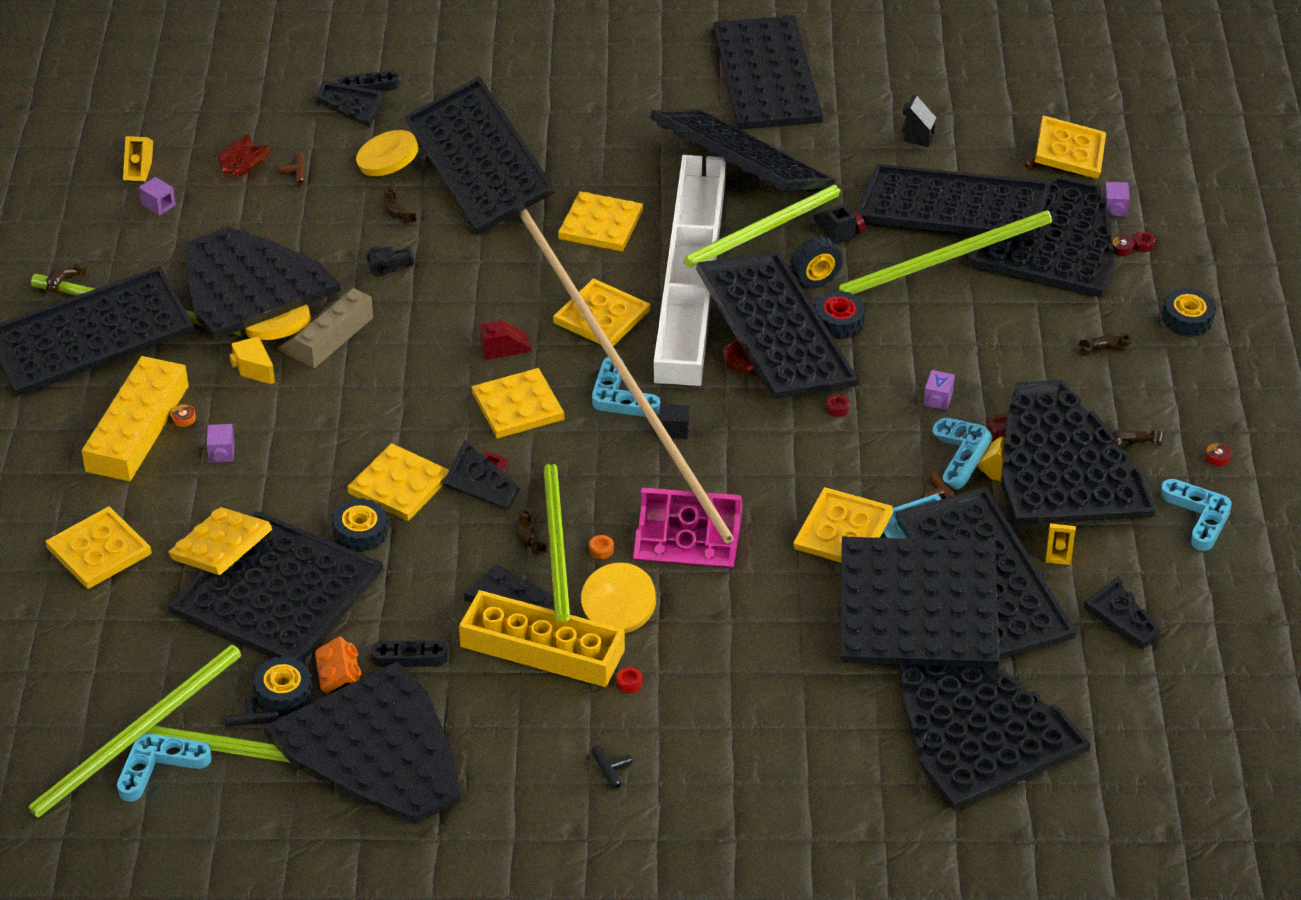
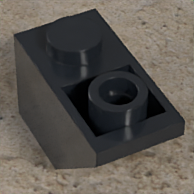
M912 95L909 103L906 102L903 108V115L906 116L902 125L904 142L929 147L935 136L936 117L917 95Z
M846 204L813 215V219L835 244L855 238L856 216Z

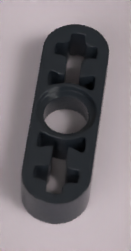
M395 71L341 77L338 80L339 84L383 92L396 90L400 86L399 74Z
M438 640L380 641L375 643L371 649L372 661L379 667H386L397 661L402 667H436L443 665L448 659L446 644ZM406 651L416 652V654L412 657H406L403 655V653Z

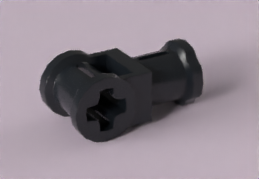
M391 246L384 248L373 247L366 253L367 261L371 264V273L377 277L384 276L389 272H395L396 266L414 265L411 246L394 251Z

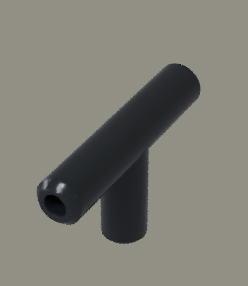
M253 696L245 698L246 714L224 717L226 727L272 722L279 719L278 711L276 710L256 713V700Z
M594 746L591 752L613 789L620 788L622 782L615 770L631 765L633 762L631 755L626 754L608 760L601 746Z

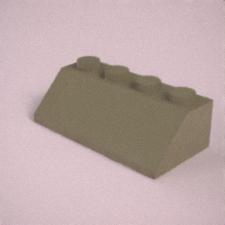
M354 288L336 297L317 313L305 328L294 333L278 346V351L313 369L316 368L373 319L372 297Z

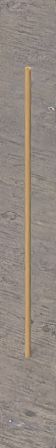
M526 209L522 210L518 214L725 543L732 542L734 537L551 247Z

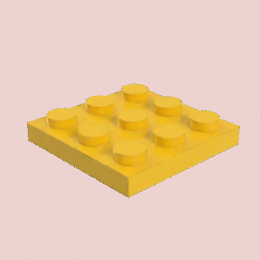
M1043 115L1034 162L1098 179L1101 173L1106 132Z
M580 191L558 232L559 239L623 252L643 212V204Z
M594 278L579 291L612 346L617 344L650 312V303ZM572 299L553 316V323L600 344Z
M539 368L472 386V394L497 439L565 420L564 411Z
M391 443L347 486L348 494L359 499L373 500L375 503H379L385 511L409 521L444 485L443 482L449 469Z
M824 487L793 543L794 549L841 563L842 537L880 538L893 514V506Z
M109 506L45 541L47 549L87 589L152 554L151 547Z
M220 507L214 510L211 516L204 522L197 525L184 539L179 540L168 553L174 561L221 575L266 536L272 528L268 521Z

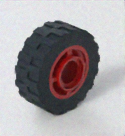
M834 290L823 293L815 301L814 308L833 338H850L862 330L865 306L863 301L856 295L854 296L850 292Z

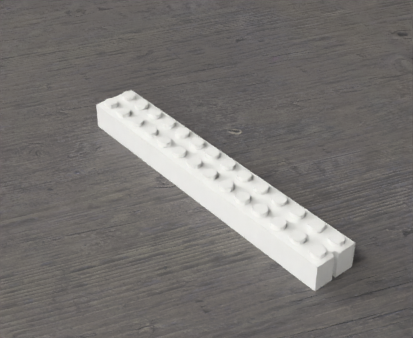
M682 155L654 356V383L701 386L712 296L696 271V266L688 268L684 264L686 255L719 240L726 184L727 162L724 161V157L707 156L706 176H702V156ZM715 256V257H713V258H711V259H709V260H707V261L716 260V259H717V256Z

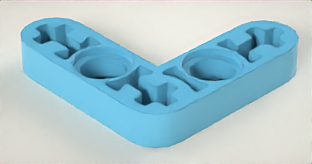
M609 357L605 358L592 393L593 407L600 411L646 417L640 406L637 405L631 392L619 390L622 378ZM606 381H611L614 384L604 385L602 383ZM643 393L655 414H659V397ZM624 400H629V401H631L632 403H631V404H622V403H620V402H622V401H624Z
M942 418L933 426L934 435L941 442L960 446L943 474L944 482L951 489L957 490L967 483L990 445L992 434L985 426ZM967 430L964 435L958 437L962 431ZM972 453L968 460L963 461L967 455Z
M1176 479L1165 480L1162 483L1161 498L1164 501L1201 513L1193 529L1192 546L1201 551L1211 549L1230 514L1231 500L1222 494ZM1196 496L1201 498L1202 500L1193 501L1190 499V497ZM1218 506H1221L1219 512L1215 511ZM1213 520L1216 521L1218 524L1209 525L1205 521ZM1206 533L1207 537L1202 539L1203 534Z
M142 735L134 742L117 782L120 798L127 802L138 800L145 790L155 763L195 769L205 768L212 759L209 745L200 741L162 735ZM170 748L180 749V751L174 755L166 753L167 750H169ZM137 764L146 766L140 771L132 770L133 766Z

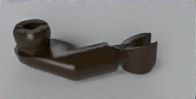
M393 188L385 189L383 200L386 211L400 219L403 218L404 224H408L409 220L415 222L416 213L407 212L403 207L399 206L396 190Z
M74 264L73 268L55 269L46 279V290L58 292L59 284L64 279H69L76 275L86 277L87 268Z
M1123 333L1120 336L1105 335L1094 338L1092 341L1083 337L1078 345L1081 347V354L1086 356L1089 355L1091 349L1112 348L1126 350L1130 347L1132 338L1127 333Z
M1115 430L1112 432L1116 438L1114 443L1118 448L1123 446V441L1138 443L1150 441L1157 446H1162V443H1164V433L1154 430L1151 431V434L1147 433V431Z
M529 509L520 510L517 520V534L519 538L528 546H532L533 555H536L538 550L547 553V543L539 541L538 537L532 532L534 522L532 511Z

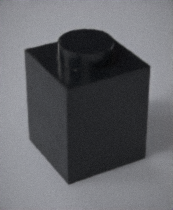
M660 404L659 414L656 415L671 439H688L689 405Z

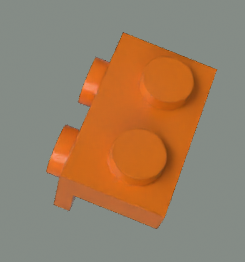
M341 636L315 650L320 689L326 694L347 682L352 684L360 680L361 670L357 664V649L352 643L346 642Z

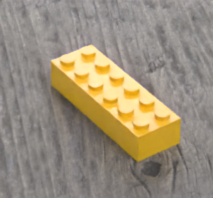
M144 356L140 357L82 449L85 472L125 481L132 480L171 416L172 409L177 406L188 388L185 365Z
M481 590L478 591L459 625L460 647L603 687H607L625 651L624 629L569 615L570 620L568 622L562 621L559 623L555 619L554 610Z

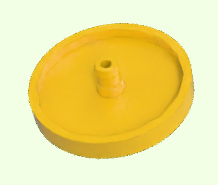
M393 130L372 138L361 147L357 153L356 162L360 171L365 175H388L409 164L416 156L419 146L415 136L409 131Z
M304 305L244 329L245 334L249 338L259 336L260 340H273L297 333L305 328L311 320L309 307Z
M612 563L599 568L587 579L582 589L581 603L588 620L624 629L625 634L640 628L652 616L656 606V592L651 578L641 568L628 563Z

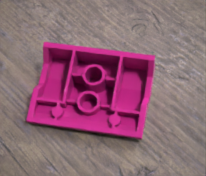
M641 488V511L639 526L636 530L633 560L734 568L743 507L741 495L706 493L734 537L732 542L725 543L693 491Z

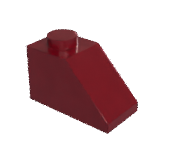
M498 320L479 324L480 344L485 360L531 352V346L526 333L509 323Z

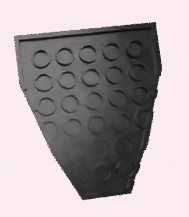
M1061 176L1053 177L1049 180L1051 182V190L1044 211L1050 212L1052 222L1037 229L1034 241L1006 239L973 251L970 258L969 266L1103 297L1114 270L1115 260L1113 258V244L1111 243L1110 216L1105 210V201L1101 196L1100 186Z
M227 227L218 229L216 232L205 236H199L195 240L188 242L186 271L195 317L215 340L341 291L340 283L319 262L254 234Z
M1062 380L1017 382L1015 385L1004 426L1001 487L1013 523L1032 524L1154 517L1157 510L1140 468L1131 465L1127 460L1128 453L1125 449L1120 451L1114 443L1116 438L1093 410L1088 412L1081 405L1082 399L1077 394L1072 393Z
M398 661L264 726L265 736L296 768L301 769L305 767L313 771L314 777L321 781L325 778L333 782L335 789L367 806L375 803L385 807V813L400 816L410 823L417 824L461 801L452 750L428 692Z
M899 665L904 711L924 774L953 811L1090 751L1091 743L1060 707L1055 704L1047 705L1040 700V694L1035 691L1027 692L1020 687V681L999 668Z

